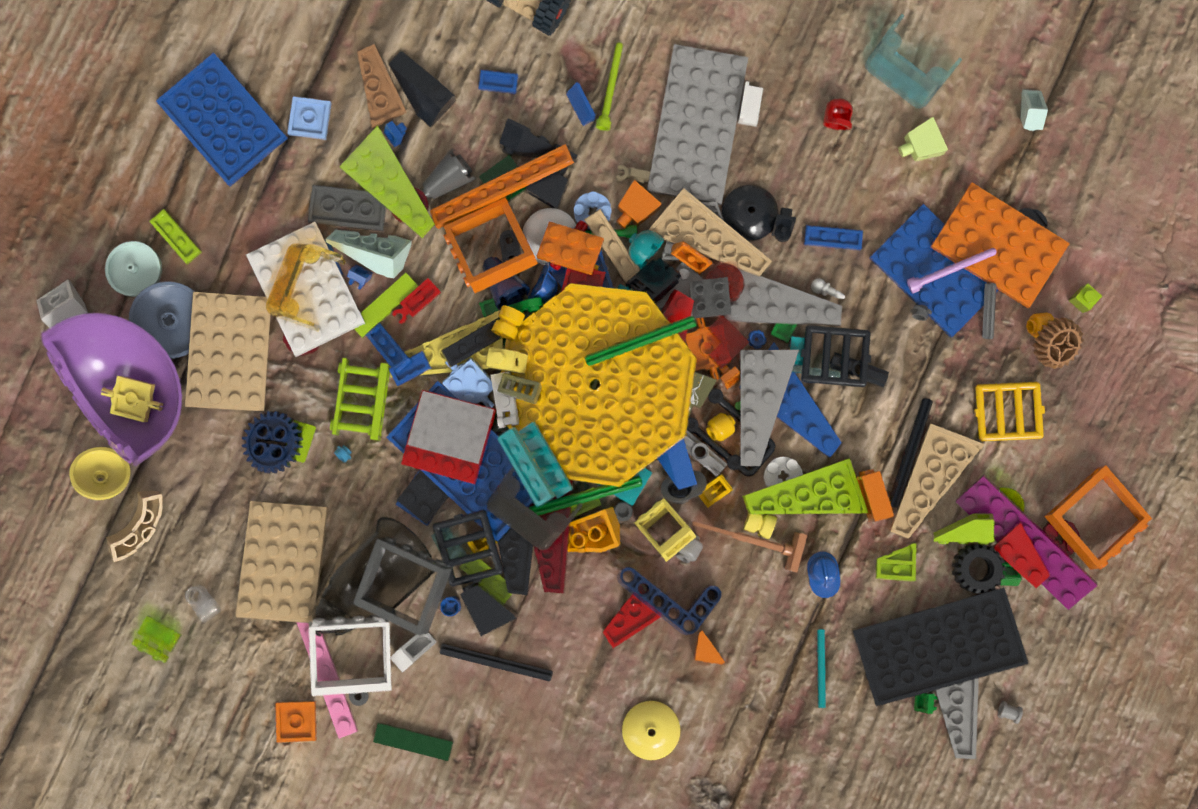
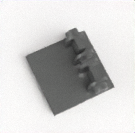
M728 277L689 281L691 299L694 300L692 308L694 318L731 315Z

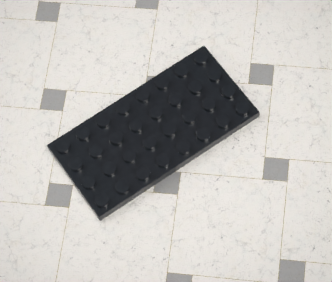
M1005 587L852 630L876 707L1029 664Z

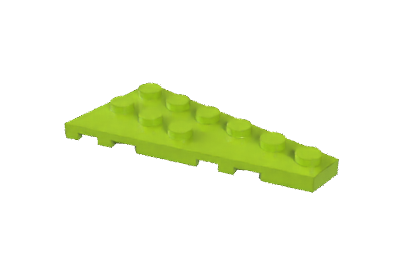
M845 459L743 495L748 514L868 513L850 459Z

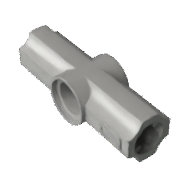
M686 431L684 441L688 453L694 460L698 461L717 477L727 466V463L689 431ZM697 447L704 448L705 455L703 457L695 455L694 451Z

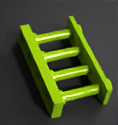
M343 358L342 362H339L338 365L340 380L334 419H331L330 430L333 435L338 436L340 430L368 433L370 439L381 441L390 365L381 363L377 369L349 365L350 360ZM348 373L376 376L378 386L372 388L346 384ZM345 392L373 395L376 398L375 405L370 407L344 403ZM342 411L371 414L373 422L369 426L341 422Z

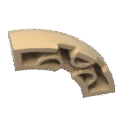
M148 490L138 492V506L132 520L121 531L106 537L113 562L127 558L137 552V549L145 542H148L154 534L162 514L163 501L162 494L159 491Z

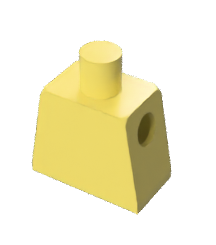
M489 347L486 367L525 374L528 355L517 351ZM518 358V363L515 366V360Z

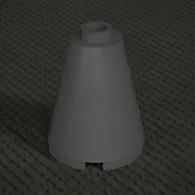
M452 148L447 152L424 181L422 191L428 198L432 197L435 199L476 179L475 175H470L472 169L460 154L457 156L454 154L455 149Z

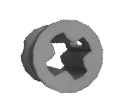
M1002 701L997 716L1001 719L1004 717L1013 720L1014 723L1018 724L1022 718L1023 708L1020 706L1014 707Z

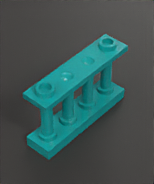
M535 421L519 432L514 427L497 438L537 507L552 499L555 495L558 499L574 489Z

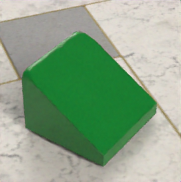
M1008 562L1002 563L1006 567V571L1002 573L1005 577L1000 580L1001 585L1019 586L1022 580L1021 574Z

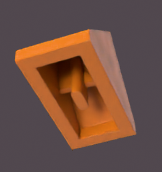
M700 629L697 635L694 660L724 664L723 658L703 630Z

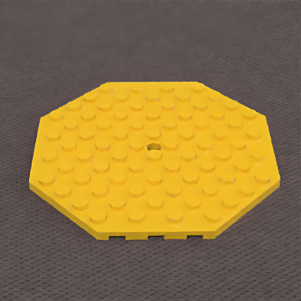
M569 284L564 288L565 290L550 299L540 310L531 314L522 322L521 326L517 327L518 333L514 341L506 339V350L528 355L525 374L511 372V375L539 382L542 386L537 404L515 398L519 425L513 426L509 424L507 427L509 429L516 427L519 432L535 421L568 479L620 487L686 436L697 358L677 333L592 366L587 365L585 361L586 355L670 323L646 292ZM518 358L515 360V366L518 363ZM594 379H598L601 384L597 390H593L590 387L591 381ZM519 383L515 384L514 391L517 390ZM525 385L523 386V389H522V392H521V393H523V394H524L525 389H526V386H525ZM531 388L530 390V396L532 395L533 388ZM510 411L505 412V417H510Z

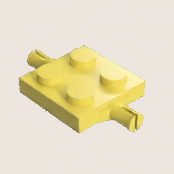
M117 376L113 390L105 387L101 390L104 391L101 392V395L111 397L110 413L140 422H148L151 408L159 411L163 409V407H160L163 406V403L153 401L155 384Z

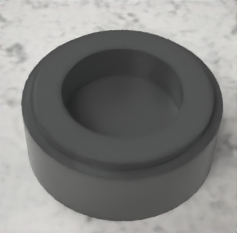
M620 502L614 507L619 521H627L631 518L633 510L630 504Z

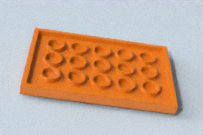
M971 183L934 240L931 248L955 263L988 249L995 248L997 253L994 256L964 269L986 283H996V289L1026 308H1030L1070 243L976 184Z

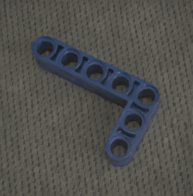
M627 567L617 574V580L621 586L683 635L695 633L721 599L722 593L718 587H706L686 611L635 569ZM624 572L631 574L630 582H626L623 579ZM639 584L646 586L645 594H641L638 591ZM708 590L714 592L715 597L713 600L707 597ZM655 596L661 598L662 603L659 607L653 602ZM697 605L703 608L701 616L695 611ZM671 608L675 609L677 612V616L675 619H672L669 616V610ZM686 620L690 621L692 624V628L690 631H687L684 628V623Z

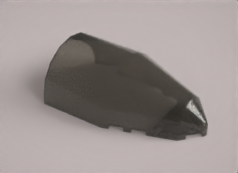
M390 517L377 519L337 557L313 606L312 619L323 618L326 621L333 620L335 617L353 619L355 616L372 618L375 615L353 603L377 538H385V536L395 538L397 543L401 545L402 543L408 544L416 552L423 551L430 555L429 558H432L431 554L417 535L403 523ZM385 549L368 597L395 609L435 571ZM355 628L315 631V634L317 636L328 633H335V636L343 635Z

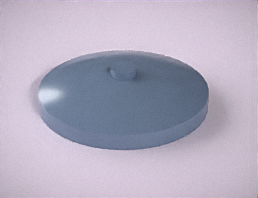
M160 282L145 288L137 295L130 308L129 321L141 327L156 339L167 352L170 359L183 357L189 354L193 292L195 291L180 283Z

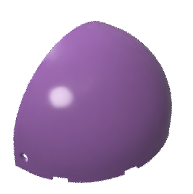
M89 313L67 318L42 333L41 339L43 346L47 349L46 354L60 380L72 392L73 400L100 436L103 435L108 440V445L129 464L132 463L133 466H137L157 452L167 442L177 425L181 412V385L169 355L148 332L136 324L117 316ZM117 376L155 384L153 401L163 403V406H160L163 409L159 411L151 408L148 422H140L110 413L111 397L101 395V392H104L101 390L103 387L113 390Z

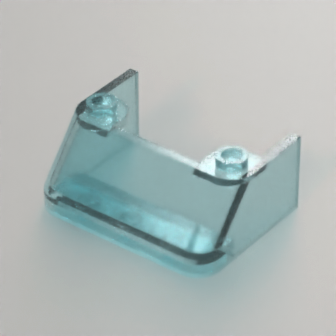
M901 14L870 54L865 65L868 72L916 108H924L962 59L959 57L948 72L942 67H933L927 74L922 72L896 52L901 45V37L895 30L905 16Z

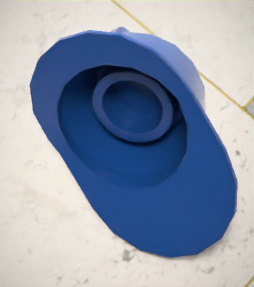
M550 262L545 263L528 299L541 298L543 303H547L556 294L558 284L556 279L548 272Z
M827 552L813 554L807 563L811 589L821 598L832 597L840 588L838 563L832 554Z

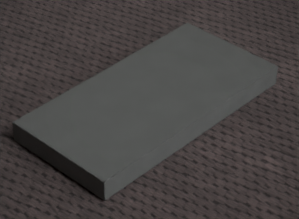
M312 185L308 223L316 222V224L384 232L387 208L364 190Z

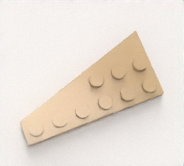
M929 424L889 532L909 538L985 444Z

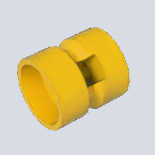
M503 305L498 314L500 320H496L491 331L502 338L514 341L518 333L516 326H521L525 315L514 308Z

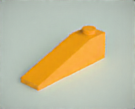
M613 507L570 522L568 552H604L620 546V524Z

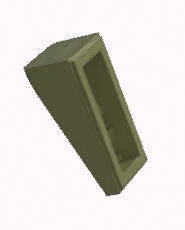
M503 373L497 391L528 403L537 404L542 386L539 382ZM508 380H511L509 390L505 389ZM516 383H519V384H518V387H517V390H516V391H513V390H514V387H515V384H516ZM525 385V386H526V389H525V392H524V394H523V393H521V392H522L523 386ZM531 388H533L532 395L530 396V390Z

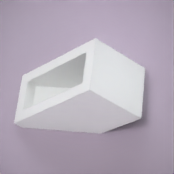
M429 633L421 636L416 634L395 652L390 659L403 673L437 642Z

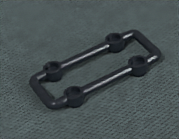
M711 389L708 400L712 404L721 405L741 423V412L723 398V392L720 389ZM688 418L687 431L690 433L694 432L727 461L729 469L738 470L746 477L753 476L775 451V442L769 438L768 448L765 451L761 466H751L750 469H747L745 466H741L740 456L731 455L698 427L699 424L695 418Z

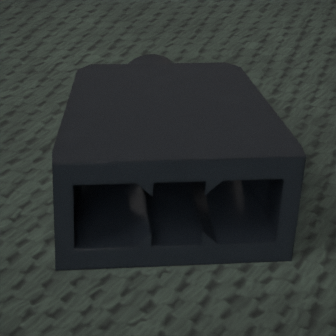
M568 167L528 185L526 192L547 206L559 209L569 184V180L564 177Z

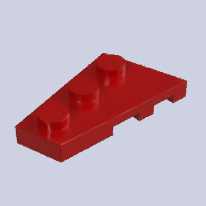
M1021 521L993 545L994 550L998 551L1001 554L1000 556L1035 588L1050 577L1048 568L1034 547L1033 541L1028 536Z
M640 584L638 586V591L641 594H645L646 591ZM632 594L603 630V634L612 648H615L661 617Z

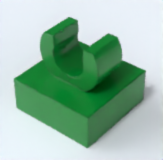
M932 693L916 695L914 711L933 714V711L937 710V707H934V699L936 700L938 697Z

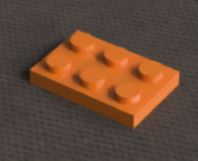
M549 221L537 253V259L592 275L604 238Z

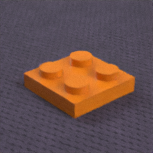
M316 701L276 702V742L317 740Z

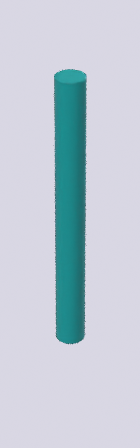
M817 629L818 708H826L825 629Z

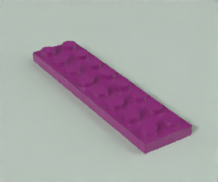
M985 475L980 477L956 499V503L969 515L993 514L994 539L997 542L1021 521L1028 536L1033 541L1034 547L1050 572V577L1042 585L1068 610L1098 586V583Z

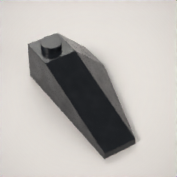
M402 51L389 63L393 74L416 115L432 128L456 102L454 94Z
M509 118L506 121L499 142L500 148H502L504 153L510 156L515 154L531 158H538L560 147V145L553 144L552 146L546 137L542 135L534 136L530 132V128ZM570 151L574 163H577L578 155Z

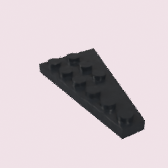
M524 512L501 539L497 541L509 594L528 595L533 541Z

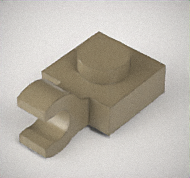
M622 165L618 166V170H622L625 174L623 176L616 175V180L624 181L630 178L639 184L648 183L650 171L636 168L629 169Z

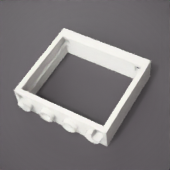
M374 615L373 618H365L364 616H355L353 619L335 617L333 620L326 621L323 618H317L309 622L312 696L391 690L388 620ZM382 626L384 677L317 682L315 631Z

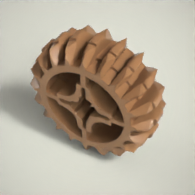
M1061 317L1054 318L1053 321L1048 320V325H1042L1043 329L1037 331L1039 335L1034 338L1036 343L1032 345L1035 349L1033 353L1036 355L1037 360L1046 367L1056 369L1062 368L1063 365L1068 366L1069 361H1074L1075 355H1079L1078 350L1083 348L1081 343L1084 341L1082 338L1084 333H1082L1079 325L1071 319Z

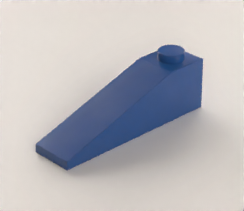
M683 438L657 458L679 490L697 485Z

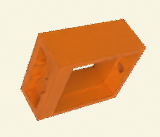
M874 469L859 472L860 476L856 478L868 513H866L868 522H876L893 517L894 514L880 471L874 472Z

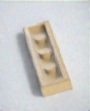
M599 209L584 219L593 235L604 238L602 248L626 283L640 269L630 259L629 252L605 215Z

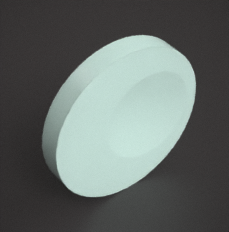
M136 241L125 242L114 248L109 254L105 264V275L114 290L125 296L137 297L145 288L159 283L162 275V263L158 254L148 245Z

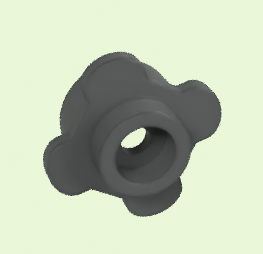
M915 305L914 309L910 311L913 313L912 317L920 321H926L929 314H932V311L924 305Z

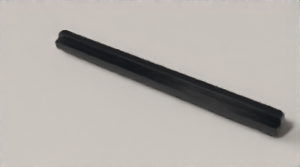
M923 398L889 498L890 505L894 508L899 507L933 401L928 398Z
M442 643L440 647L441 655L545 681H551L553 671L445 643Z

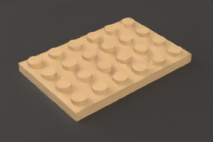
M193 292L185 407L264 412L271 306L267 297Z
M250 501L236 617L309 623L315 619L328 513L327 507Z

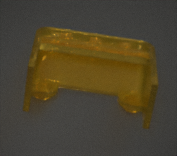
M291 244L286 251L266 302L268 313L274 317L319 332L320 328L315 323L297 317L300 307L298 302L292 299L291 296L304 263L314 264L320 257H324L345 265L346 261L343 256L313 244Z

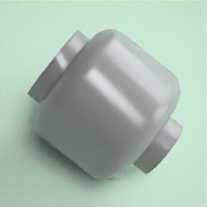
M696 535L691 542L676 553V557L685 563L696 561L703 549V544L699 541L700 537Z

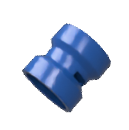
M454 596L445 598L440 605L441 612L448 617L458 614L461 609L460 600Z

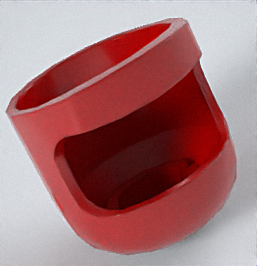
M841 98L830 100L825 108L823 125L834 130H851L852 123L850 121L853 112L851 103Z

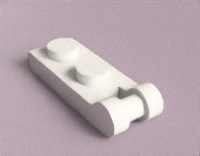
M503 373L491 375L499 428H504L509 424L513 426L519 425L516 399L497 391ZM508 380L505 389L509 390L511 380ZM510 411V417H505V412Z

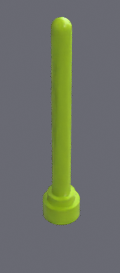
M621 42L616 43L602 115L599 116L595 125L597 129L609 131L611 128L609 113L623 49Z

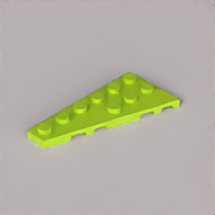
M377 125L340 165V168L417 235L423 238L435 223Z

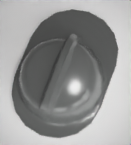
M693 470L697 485L679 490L672 479L668 477L662 482L661 493L668 501L678 505L685 504L705 490L707 485L706 478L701 472Z

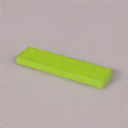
M407 273L401 276L361 312L365 324L355 328V330L362 338L400 305V302L418 287Z

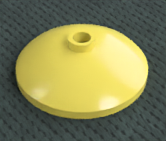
M95 447L82 452L74 459L69 472L70 481L73 488L86 498L93 500L109 499L121 493L128 485L130 466L113 449Z
M644 701L632 707L626 714L622 725V735L627 748L634 755L646 760H657L670 754L676 747L680 738V724L674 711L664 703ZM654 729L655 734L652 736L649 735L648 730Z

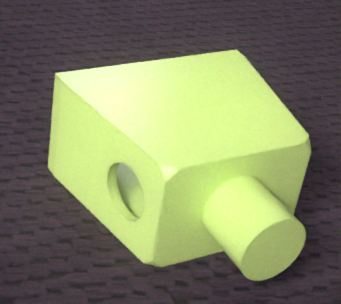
M934 117L907 133L904 137L906 144L898 147L901 157L911 154L914 161L941 156L948 151Z

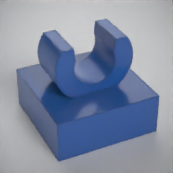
M391 121L386 124L383 133L391 144L396 147L401 144L407 128L403 123L396 126Z
M356 264L348 272L347 277L350 278L349 285L356 281L359 283L358 289L360 290L371 279L373 272Z

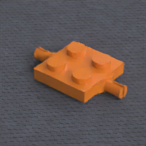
M696 318L699 329L688 333L685 339L688 348L697 358L695 372L709 370L711 378L718 380L720 378L717 368L731 363L722 325L706 327L704 318Z

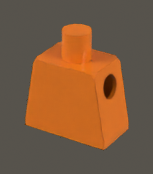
M634 180L618 205V210L622 215L616 222L624 229L631 221L639 226L661 208L662 203Z

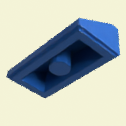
M577 82L569 89L567 97L581 124L585 126L595 121V113L580 84Z

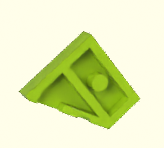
M913 543L877 558L875 579L916 581V544Z

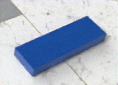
M806 225L804 245L861 250L863 231Z
M381 323L366 334L367 338L396 373L411 362L410 358Z

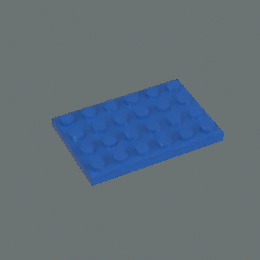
M212 53L156 100L229 187L288 139L215 53Z
M923 204L870 259L917 305L928 307L932 311L929 317L952 338L984 306L986 282L963 268L923 285V288H920V291L916 293H911L906 281L907 279L912 277L922 278L955 264V262L931 248V245L945 224Z

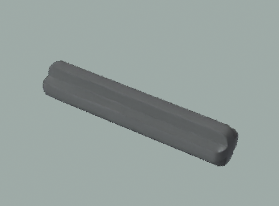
M996 283L985 284L982 333L984 339L994 338Z

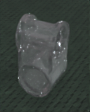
M196 585L186 591L185 598L202 622L206 623L221 612L218 603L203 586ZM196 591H198L199 595L197 596V598H194L193 595Z

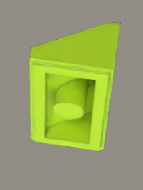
M294 420L293 422L298 423L296 429L302 431L298 434V437L303 438L302 441L298 442L299 445L303 446V448H297L300 455H295L294 458L296 461L304 463L316 427Z

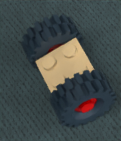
M486 0L497 7L505 5L532 20V27L548 36H551L556 28H558L571 0Z

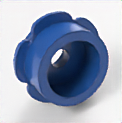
M753 330L749 333L747 342L750 346L759 349L762 345H765L766 337L762 331Z

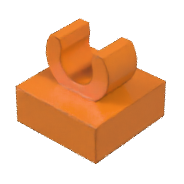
M726 364L719 368L723 375L720 377L721 382L727 390L741 380V373L736 366L731 370Z

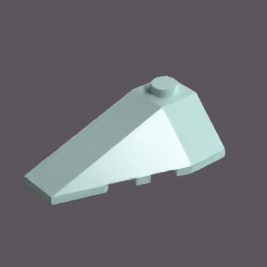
M335 230L326 238L328 244L370 270L393 279L403 269L412 245L411 240L398 236L388 235V238H381L373 233L370 236H362L359 232Z

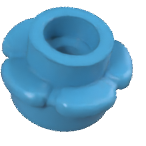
M344 445L342 447L337 446L334 454L344 463L348 459L351 460L350 454L352 452Z

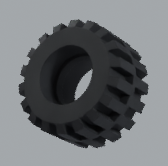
M973 544L958 551L959 554L954 556L955 563H952V567H954L952 575H955L956 578L954 580L960 584L961 588L980 594L996 589V586L1001 585L1000 580L1005 577L1002 573L1006 571V567L1002 565L1004 560L999 557L1001 554L998 551H994V548L987 545ZM976 557L983 558L988 567L987 574L981 580H974L969 572L970 563Z

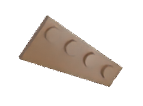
M373 44L358 51L357 54L372 128L407 113L375 45Z

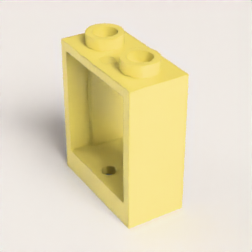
M664 498L656 502L647 513L640 515L635 522V525L666 562L696 537L690 527ZM669 512L682 529L663 545L659 546L647 529Z

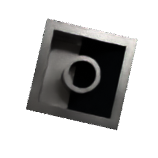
M472 583L462 588L464 592L460 596L481 637L518 617L517 612L501 602L482 585L476 586L475 583Z

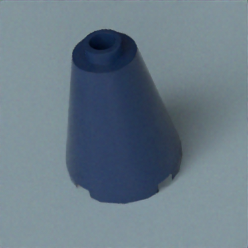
M489 257L483 262V272L503 262L498 257ZM513 275L489 287L498 310L503 305L509 306L523 301L522 296L524 294L528 296L530 292L528 285L517 275Z

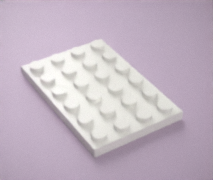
M316 222L246 254L295 357L365 324Z

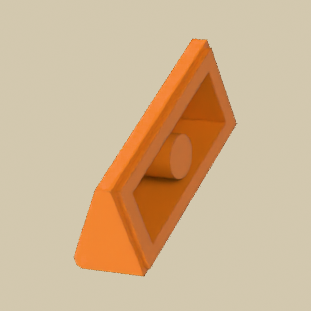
M684 241L672 245L671 254L699 274L712 264L711 260Z

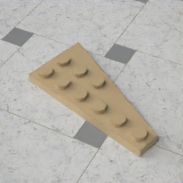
M684 188L649 228V230L660 234L666 241L674 244L684 241L704 256L758 277L772 262Z

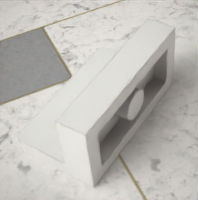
M746 81L738 124L757 126L763 88L749 86L750 82Z

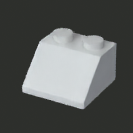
M66 280L36 300L40 318L49 328L67 318L88 313L85 303L69 280Z

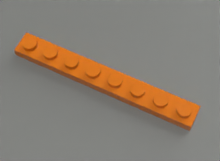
M562 145L430 210L435 226L440 229L573 164L574 161L567 145Z

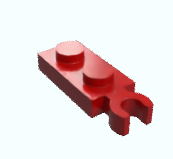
M427 278L400 302L403 308L395 310L392 315L395 317L397 314H402L403 317L399 323L403 324L406 322L409 314L414 318L439 296L441 291Z

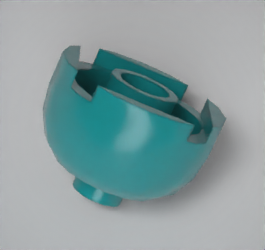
M644 230L639 234L635 232L628 241L631 243L628 248L630 259L639 268H643L648 263L646 259H650L656 254L665 238L651 230Z

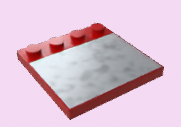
M422 390L401 464L476 484L496 409Z

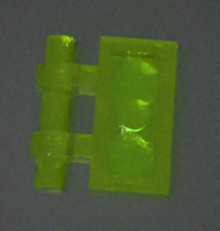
M146 616L137 632L143 636V639L140 641L135 638L132 641V645L137 647L138 651L151 655L155 661L166 663L169 657L163 654L164 650L172 652L182 634L151 616ZM149 641L159 645L157 649L149 646Z

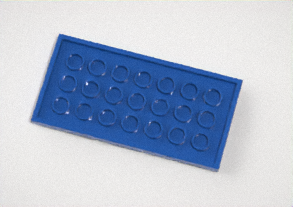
M439 381L429 390V392L458 399ZM418 403L386 437L403 454ZM491 430L476 484L424 470L421 471L467 514L485 510L494 539L499 541L534 501L497 439L499 436ZM480 519L474 520L483 528Z

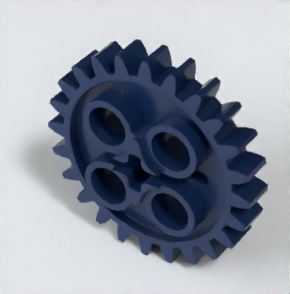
M267 411V416L261 413L260 419L254 417L255 424L248 423L251 429L244 430L248 435L247 437H242L243 440H246V444H243L242 447L247 448L243 455L249 456L246 461L252 462L251 467L257 468V471H264V473L268 474L270 472L277 474L278 470L284 472V466L291 468L290 461L296 462L294 456L300 455L297 448H303L302 445L298 444L299 441L303 440V438L298 437V434L302 432L296 429L298 423L293 422L291 417L287 418V414H280L277 411L274 414ZM267 428V434L264 436L263 431ZM284 430L285 435L281 438V432ZM264 439L287 443V446L257 442V440ZM264 447V452L261 455L260 449ZM281 449L282 453L280 457H278L277 453Z

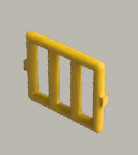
M1039 382L976 385L977 409H974V415L977 417L978 438L980 441L1043 438L1042 414H1045V407L1042 406ZM1033 389L1036 431L1024 432L1022 390ZM1014 390L1016 432L1005 433L1003 391ZM995 391L997 433L986 434L983 392Z

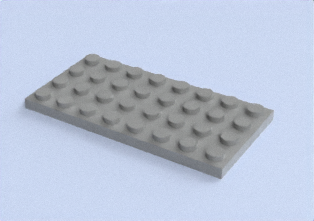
M674 44L647 188L648 192L677 197L684 188L701 202H717L718 205L722 204L748 57Z

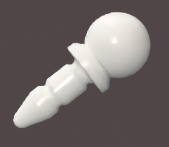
M815 279L811 284L813 292L817 294L822 293L824 296L829 294L835 298H845L842 292L830 287V283H826L823 279Z

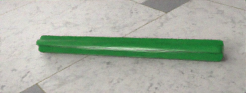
M689 316L586 355L585 361L587 365L592 366L696 326L695 318Z
M636 476L620 487L604 485L548 501L538 507L536 505L529 507V512L532 517L641 487L643 483L641 477Z

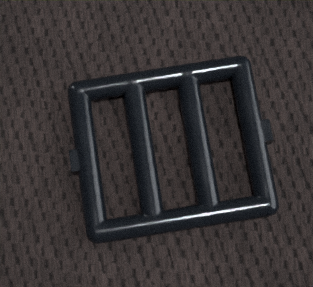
M807 325L805 327L804 348L801 349V357H803L801 380L806 383L866 387L868 363H871V355H869L870 331ZM813 333L824 334L821 376L809 375ZM832 335L843 336L840 378L829 377ZM851 336L863 337L859 379L848 378Z
M485 510L466 515L461 513L455 515L454 518L433 524L432 527L440 555L447 566L452 568L490 556L493 560L495 568L455 578L452 568L448 578L451 587L473 582V584L478 583L484 578L503 573V566ZM477 519L481 520L483 530L444 540L441 529ZM486 537L489 549L450 559L447 548Z

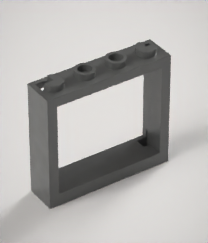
M388 536L377 538L353 604L419 636L428 634L452 568L447 566L443 560L429 558L430 555L426 552H416L408 544L402 543L401 545L397 543L395 538ZM385 549L437 572L419 621L368 597Z

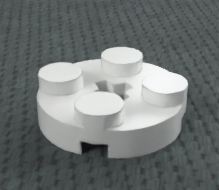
M775 458L767 465L764 471V482L767 487L783 482L782 479L778 478L782 470L788 474L786 480L803 475L801 467L791 458Z

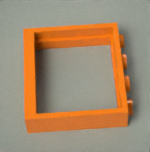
M506 197L443 226L446 234L443 236L448 245L452 244L453 248L450 251L454 259H459L460 262L456 264L461 274L465 272L466 277L463 279L467 287H472L474 293L538 264ZM505 214L524 253L473 277L455 237Z
M1106 465L1096 468L1044 516L1090 570H1101L1107 566L1108 560L1111 557L1117 556L1122 551V546L1131 543L1135 539L1134 535L1137 532L1145 530L1148 527L1147 523L1152 519ZM1103 479L1138 520L1097 558L1062 516Z

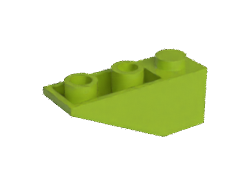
M971 514L934 532V542L939 544H948L950 542L969 544V542H977L982 545L994 542L993 514Z

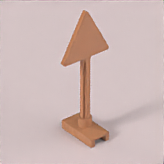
M692 522L694 526L729 535L736 540L779 551L782 555L788 556L785 569L798 572L807 538L805 534L794 532L791 545L786 543L779 544L744 533L731 532Z

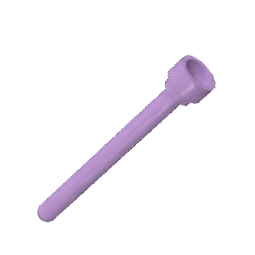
M991 248L922 278L912 277L907 279L908 287L912 294L916 293L927 283L994 256L997 250Z

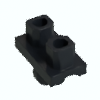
M781 208L780 215L777 214L771 236H774L779 242H786L791 237L796 222V217H792L793 209Z

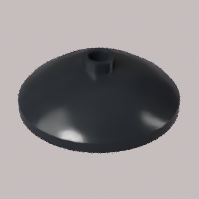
M743 185L728 194L723 203L721 214L724 222L747 241H757L771 233L778 214V206L775 198L766 189L757 185ZM748 208H754L755 212L749 213Z

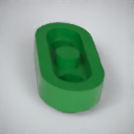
M532 298L509 305V307L523 314L526 311L529 313L540 310L539 307L543 306L541 298Z

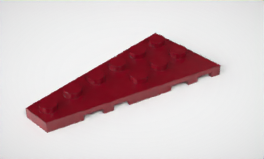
M568 479L573 487L574 480ZM573 489L560 498L572 495ZM555 495V497H553L552 499H550V500H548V501H552V500L557 499L556 495ZM572 506L535 517L530 515L529 508L525 511L544 592L565 594Z

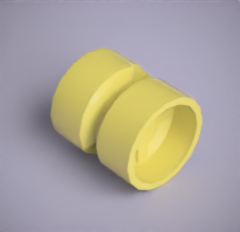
M748 514L743 530L752 534L758 532V536L769 540L774 530L777 516L772 514Z

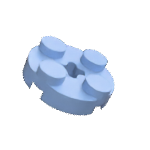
M592 191L583 194L576 201L574 216L577 223L580 220L584 221L585 218L590 216L588 215L590 207H595L597 210L601 209L608 222L610 221L611 205L602 194Z

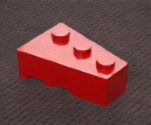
M674 289L661 312L670 324L691 316L694 300ZM687 330L678 333L684 342Z

